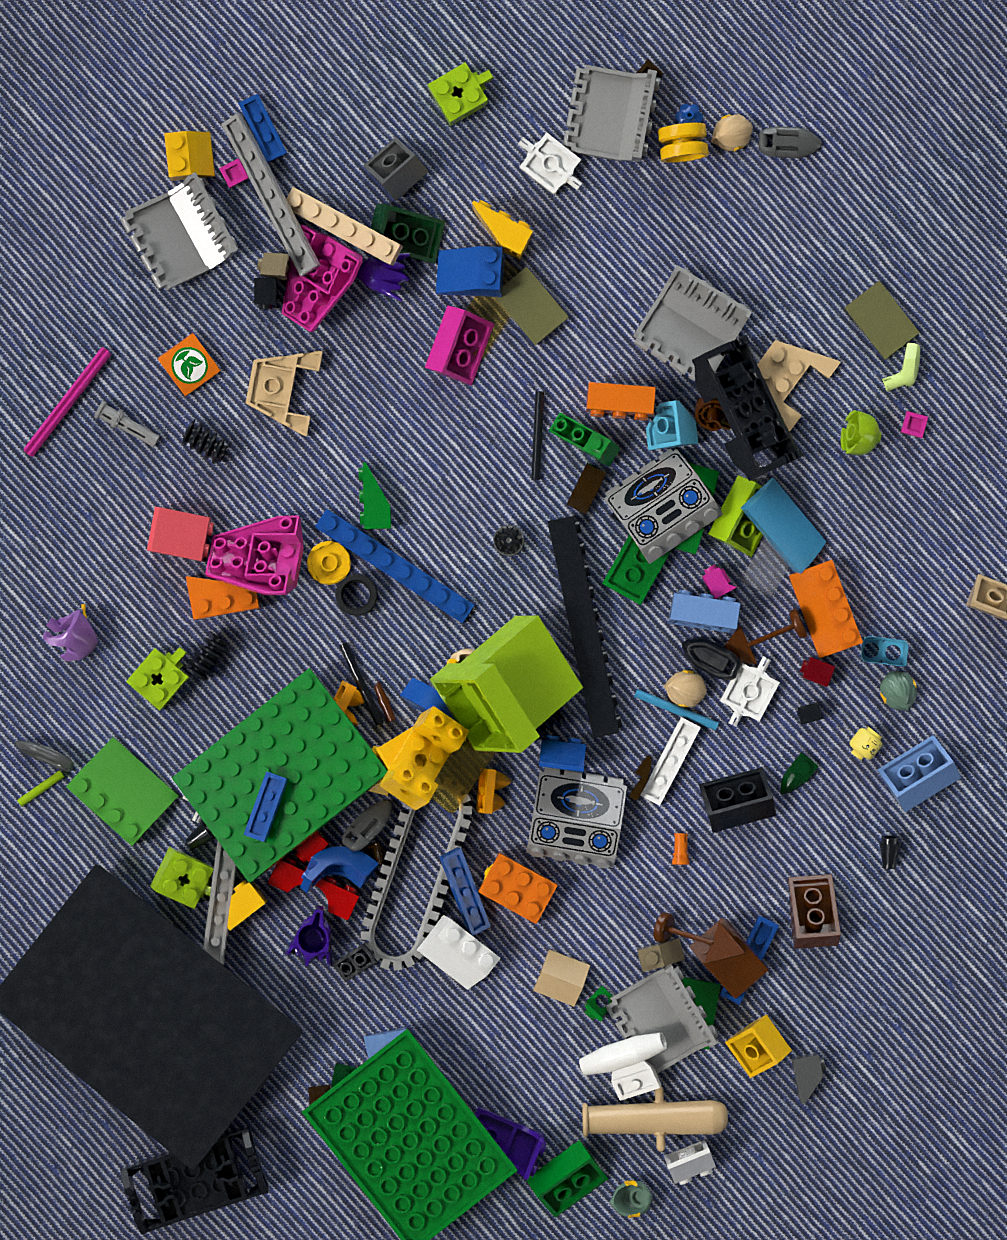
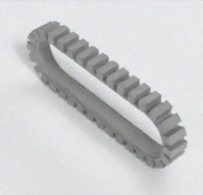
M437 775L434 781L438 784L437 789H443L451 793L459 806L458 818L446 850L447 853L457 847L462 849V846L456 845L455 841L464 842L467 833L461 832L459 829L460 826L469 829L471 820L463 817L464 814H472V806L464 805L471 798L468 792L462 795L459 794L464 788L461 783L457 782L454 787H451L453 778L445 776L442 784L440 783L439 775ZM403 803L402 807L410 809L409 814L401 811L398 820L405 822V825L396 824L393 832L401 835L400 840L392 837L389 844L390 847L396 848V852L387 850L384 858L391 861L392 864L390 866L383 863L380 870L381 873L387 875V878L378 877L376 886L382 887L383 890L382 892L374 890L371 899L379 901L378 905L369 903L366 912L372 913L374 916L373 918L365 916L362 925L370 927V929L361 930V940H369L365 944L370 951H374L373 955L376 960L383 959L380 967L388 970L390 962H393L394 971L403 969L402 961L405 962L408 968L414 965L416 962L412 957L413 955L419 960L422 958L423 955L417 949L427 937L424 936V932L430 933L435 926L428 923V920L437 921L440 914L439 911L432 908L433 906L442 908L444 898L438 897L437 894L439 892L446 895L449 887L441 883L442 879L448 881L441 865L413 947L405 954L398 956L388 955L381 951L376 944L375 929L416 811Z

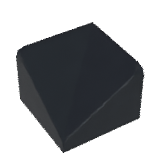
M812 703L795 709L801 724L823 719L819 703Z

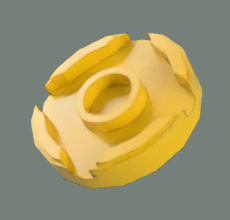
M320 542L312 548L308 555V571L313 579L321 584H337L350 571V554L344 546L337 542Z

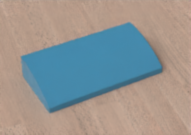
M771 478L741 507L794 572L801 574L816 558L826 543L825 539L774 478Z

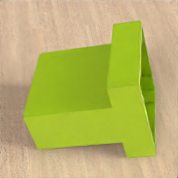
M538 615L514 616L462 662L448 663L430 678L431 683L456 722L469 730L466 737L475 751L522 753L540 737L536 729L583 688Z

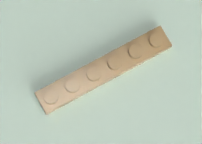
M292 187L287 197V201L295 214L392 266L394 265L403 248L402 245Z

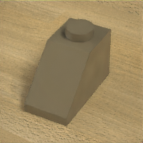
M264 252L263 258L259 257L257 270L260 271L261 277L287 281L291 258L289 254Z
M680 938L637 948L643 972L685 960Z

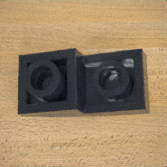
M363 943L334 962L333 966L344 982L377 962L367 945Z

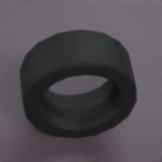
M353 574L346 576L340 581L336 588L335 598L343 612L352 616H361L374 608L378 592L375 584L364 575ZM360 582L368 588L370 593L369 600L363 607L352 608L345 602L343 597L344 590L350 583Z

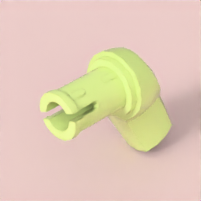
M907 343L901 372L882 379L887 392L904 385L911 387L915 383L920 364V346L918 344Z

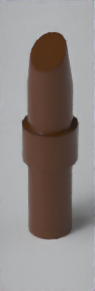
M377 681L374 689L379 699V705L383 709L389 723L396 720V717L391 708L389 698L386 696L380 682Z

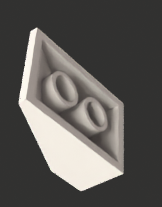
M705 1139L664 1156L675 1184L678 1182L680 1185L692 1181L691 1177L698 1174L701 1177L708 1175L716 1167Z

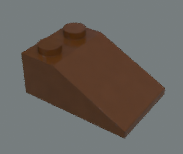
M832 874L788 877L794 949L838 946L841 933Z
M721 918L701 937L713 940L720 922L746 954L704 964L711 945L694 941L689 947L726 990L737 999L770 970L728 919Z

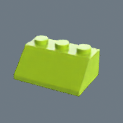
M738 475L720 509L723 515L715 519L708 534L720 542L752 557L763 534L741 507L763 486Z

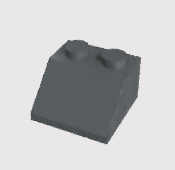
M397 137L392 139L363 165L395 201L428 173V170L418 157Z

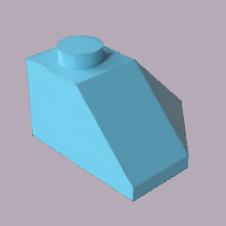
M680 401L659 403L655 410L657 412L653 421H649L646 427L648 450L698 444L696 421Z

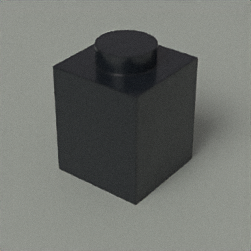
M254 278V305L259 307V310L267 311L273 310V307H278L277 278Z

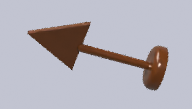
M795 608L789 612L792 624L750 642L747 641L739 625L724 647L734 652L742 663L757 664L750 647L792 629H795L799 638H805L808 635Z
M667 912L661 913L655 923L653 935L656 942L665 943L672 934H676L711 945L704 964L746 954L720 922L713 940L674 928V917Z

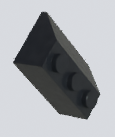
M763 767L699 784L712 833L777 816L774 799Z

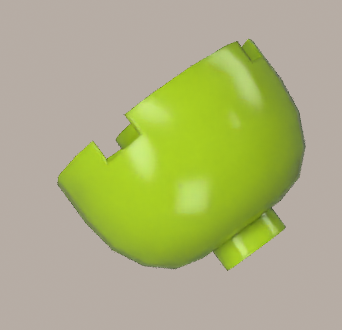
M856 410L848 414L845 421H848L847 428L842 427L840 442L842 450H845L847 454L859 456L870 453L881 440V432L876 419L867 413Z

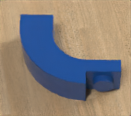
M412 677L400 694L413 708L424 712L435 706L455 720L437 690L422 681Z
M348 847L327 848L311 857L307 870L301 877L303 881L300 888L307 893L319 880L328 875L344 876L359 888H362L374 875L379 863L359 850L351 851Z

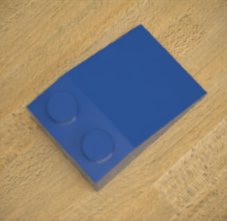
M477 246L439 251L436 295L502 297L505 260L503 247Z
M547 735L546 739H541L538 766L584 772L586 744H581L582 739L568 738V742L559 741V736Z

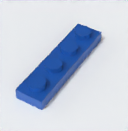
M457 847L439 856L467 932L474 936L491 927L462 849Z
M759 915L746 942L762 961L779 925ZM723 986L719 995L740 1005L746 991L735 999Z

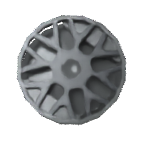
M504 525L495 532L493 538L494 547L501 555L514 556L522 549L524 536L517 527Z

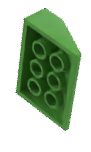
M114 737L66 786L131 846H134L179 796Z

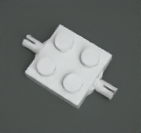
M547 132L534 145L525 137L520 140L518 145L528 151L526 159L519 167L522 171L553 195L566 183L576 190L579 189L582 182L572 176L574 169L581 162L579 157Z
M763 656L757 668L749 667L742 663L736 678L730 680L720 699V702L730 706L734 711L728 722L729 724L737 727L742 716H749L760 721L780 683L770 678L765 672L771 660H766V657Z

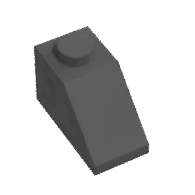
M818 1053L791 1058L801 1104L807 1102L823 1078L822 1071H826L824 1058H820Z

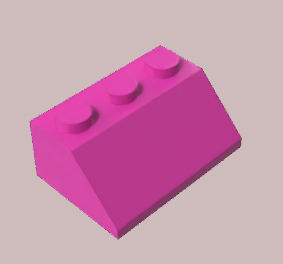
M447 305L425 368L472 386L494 323L466 310Z

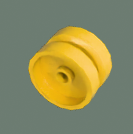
M704 123L675 124L658 129V140L666 145L660 149L661 162H687L709 156L708 144L699 141L707 135Z

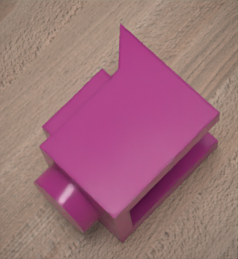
M714 564L704 570L705 575L701 578L711 595H714L713 599H717L736 588V586L728 584L731 581L724 569L720 570Z

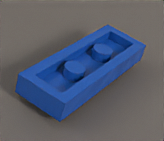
M253 95L239 102L238 104L267 163L286 155L287 152L259 95Z
M266 771L244 835L267 842L289 779Z

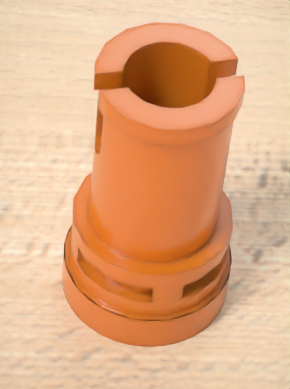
M674 833V858H672V864L690 865L689 854H687L688 834Z

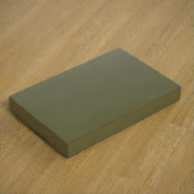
M525 267L502 287V297H495L535 346L569 318L528 267Z
M880 281L844 307L884 360L920 333Z

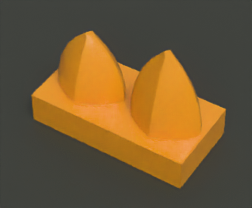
M342 680L334 699L353 725L356 726L358 722L347 707L361 705L364 703L361 693L356 689L357 687Z
M480 768L476 812L492 814V812L501 809L506 804L499 795L494 793V790L502 789L512 782L505 774L495 769Z

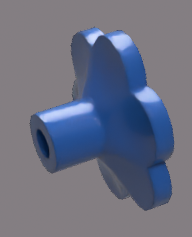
M682 104L680 111L675 114V119L679 124L700 123L703 115L699 112L697 105L692 104L689 106L688 104Z

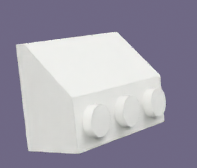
M445 915L441 917L417 949L418 952L467 990L485 978L500 960L499 956Z

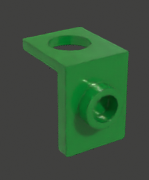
M600 986L583 1004L586 1008L584 1012L593 1021L597 1019L601 1022L604 1014L607 1012L606 1007L597 1006V996L601 994L606 995L609 1000L608 1004L612 1002L610 999L612 995L603 986Z

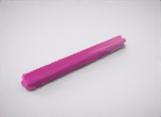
M100 348L24 447V452L29 456L33 457L110 358L111 353L106 348Z

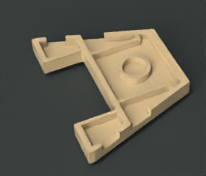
M775 340L757 365L790 432L802 415L783 402L809 366L829 379L841 362Z
M323 351L254 360L246 404L307 437L311 417L289 413L296 369L302 368L319 372Z

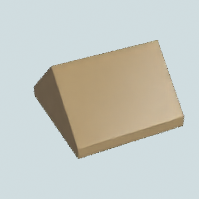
M978 574L966 606L1007 622V585Z
M549 949L533 991L575 1006L583 989L590 965Z

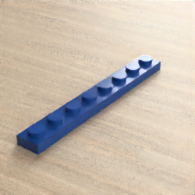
M326 509L317 522L315 528L462 624L474 607V604L330 510Z

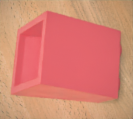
M155 506L147 551L203 562L204 557L208 558L210 545L207 544L208 536L213 534L214 523H211L210 517Z

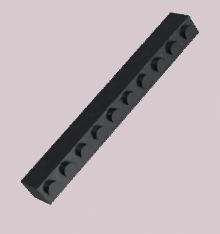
M574 516L547 521L581 685L583 686L582 689L592 737L597 738L619 733V728H622L620 714L616 715L614 706H618L616 694L610 691L609 685L613 684L611 671L606 672L605 663L609 661L607 651L601 648L600 642L604 641L602 628L597 629L596 620L600 619L597 606L593 607L591 598H595L593 585H588L587 577L590 576L588 563H583L582 555H585L586 552L583 541L579 542L578 533H581L579 520H574Z

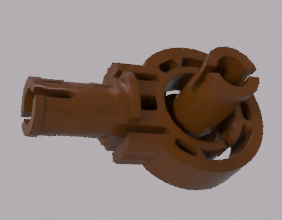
M702 397L697 400L695 419L700 426L710 431H717L722 428L731 429L718 399L704 403Z

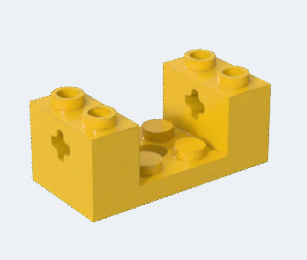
M435 706L427 709L419 715L379 786L414 810L428 804L438 787V784L434 782L448 756L460 749L469 730ZM416 756H421L423 758V767H420L415 763Z

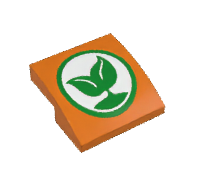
M191 333L157 358L184 396H187L221 371L194 333Z

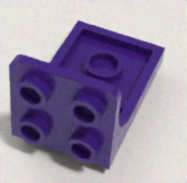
M478 1106L475 1115L518 1169L517 1173L525 1180H528L529 1176L533 1177L538 1167L536 1158L538 1155H543L547 1145L544 1140V1134Z

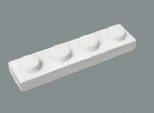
M682 717L680 718L640 796L659 806L661 805L701 727Z

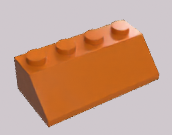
M833 560L805 569L801 574L794 573L789 575L819 658L863 643Z

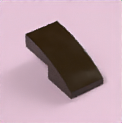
M587 462L566 505L586 514L607 472Z
M646 755L634 772L641 777L628 795L635 801L641 795L649 777L652 757Z

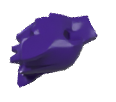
M399 254L396 261L406 259L410 254ZM377 257L365 260L361 264L356 276L372 292L384 294L399 301H402V298L393 292L400 291L402 286L398 284L409 281V277L401 271V269L405 268V265L395 261L392 266Z
M318 905L313 915L303 921L285 952V955L288 956L295 949L297 956L303 955L306 966H309L316 957L318 961H322L324 956H326L327 964L332 966L331 932L328 922L323 918V906Z

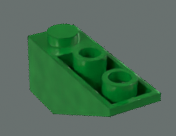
M562 413L558 414L549 429V432L608 467H610L620 450V447L610 439Z
M365 462L363 463V468H359V481H363V490H359V503H364V512H360V525H364L365 530L391 529V507Z

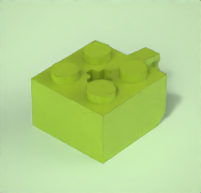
M465 62L427 84L451 127L488 104V99L483 91L486 90L485 84L492 81L494 77L489 70L480 75L477 72L472 73ZM454 91H462V97H453Z
M179 647L173 655L169 652L164 655L157 648H154L126 682L159 711H162L190 678L181 669L183 664L180 662L187 652ZM162 674L161 680L163 683L154 684V675Z
M169 846L150 887L155 892L195 909L199 898H203L204 894L210 896L211 885L209 884L211 880L209 878L214 869L207 863ZM185 875L184 880H182V879L179 880V879H178L179 876H182V877H183V876Z

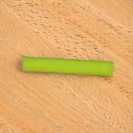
M61 770L57 771L17 799L18 803L23 807L65 777Z

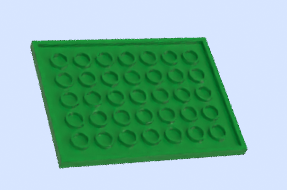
M309 668L174 775L172 779L247 881L253 883L384 778L388 769L313 670ZM267 771L289 780L267 842H262L244 835Z
M408 1028L302 1111L306 1119L401 1240L432 1239L518 1171Z

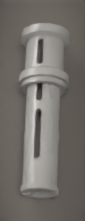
M102 401L95 413V419L100 418L109 423L111 428L116 429L118 427L154 448L160 438L159 434L127 418L122 410L117 411L106 405V401Z

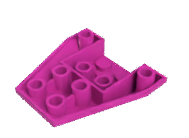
M301 225L321 266L306 276L300 277L292 260L290 261L282 314L309 332H314L354 282L363 258L361 254L334 237L306 225Z
M276 516L214 535L212 537L205 575L263 595H287L297 587L304 549L300 516Z

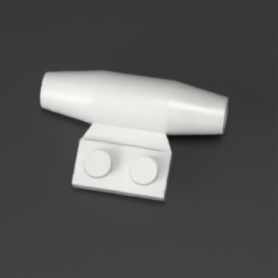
M662 1032L633 1036L603 1046L580 1058L581 1071L584 1075L612 1072L611 1082L620 1101L661 1087V1082L653 1065L646 1060L667 1049L666 1038Z

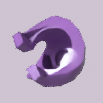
M76 610L58 620L51 617L46 626L53 632H61L67 629L64 633L53 636L46 630L43 634V639L49 645L67 647L66 653L60 655L65 661H79L87 657L98 643L95 631L80 610Z

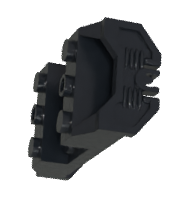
M745 335L696 357L692 362L695 366V384L704 403L718 399L736 437L724 444L733 464L751 481L804 456L802 450H797L747 344L750 340ZM729 353L732 366L714 373L708 360ZM771 447L778 458L772 460V463L759 468L753 455Z
M249 1126L222 1134L195 1169H190L172 1153H163L124 1167L120 1171L125 1193L129 1196L127 1199L130 1203L131 1211L134 1212L133 1218L141 1235L261 1194L269 1193L270 1191ZM232 1137L243 1138L245 1153L253 1177H255L257 1182L249 1191L231 1140ZM142 1167L149 1183L148 1190H151L155 1202L153 1204L154 1208H157L160 1219H146L142 1211L141 1199L137 1195L133 1176Z

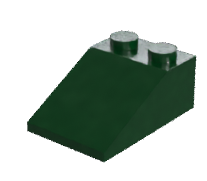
M376 204L371 229L402 245L403 248L400 254L409 253L410 256L408 258L435 264L445 221L387 204Z

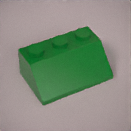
M579 1140L537 1170L533 1177L529 1176L526 1181L536 1197L556 1218L608 1180V1177L588 1149Z

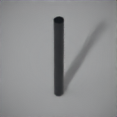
M540 391L535 392L531 480H540L544 392Z
M348 643L339 645L375 725L384 723Z

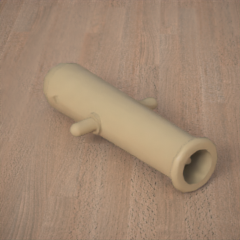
M661 1086L655 1089V1101L653 1103L588 1106L587 1103H583V1136L588 1137L589 1134H654L656 1136L657 1150L662 1152L665 1150V1136L667 1134L714 1135L723 1132L728 1125V1111L723 1103L716 1100L666 1102L664 1100V1089Z

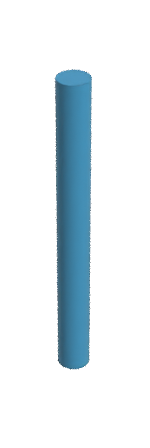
M637 689L635 692V698L715 731L719 722Z

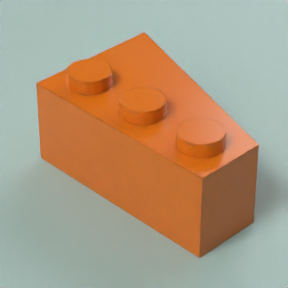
M186 576L193 620L261 609L257 592L222 581Z

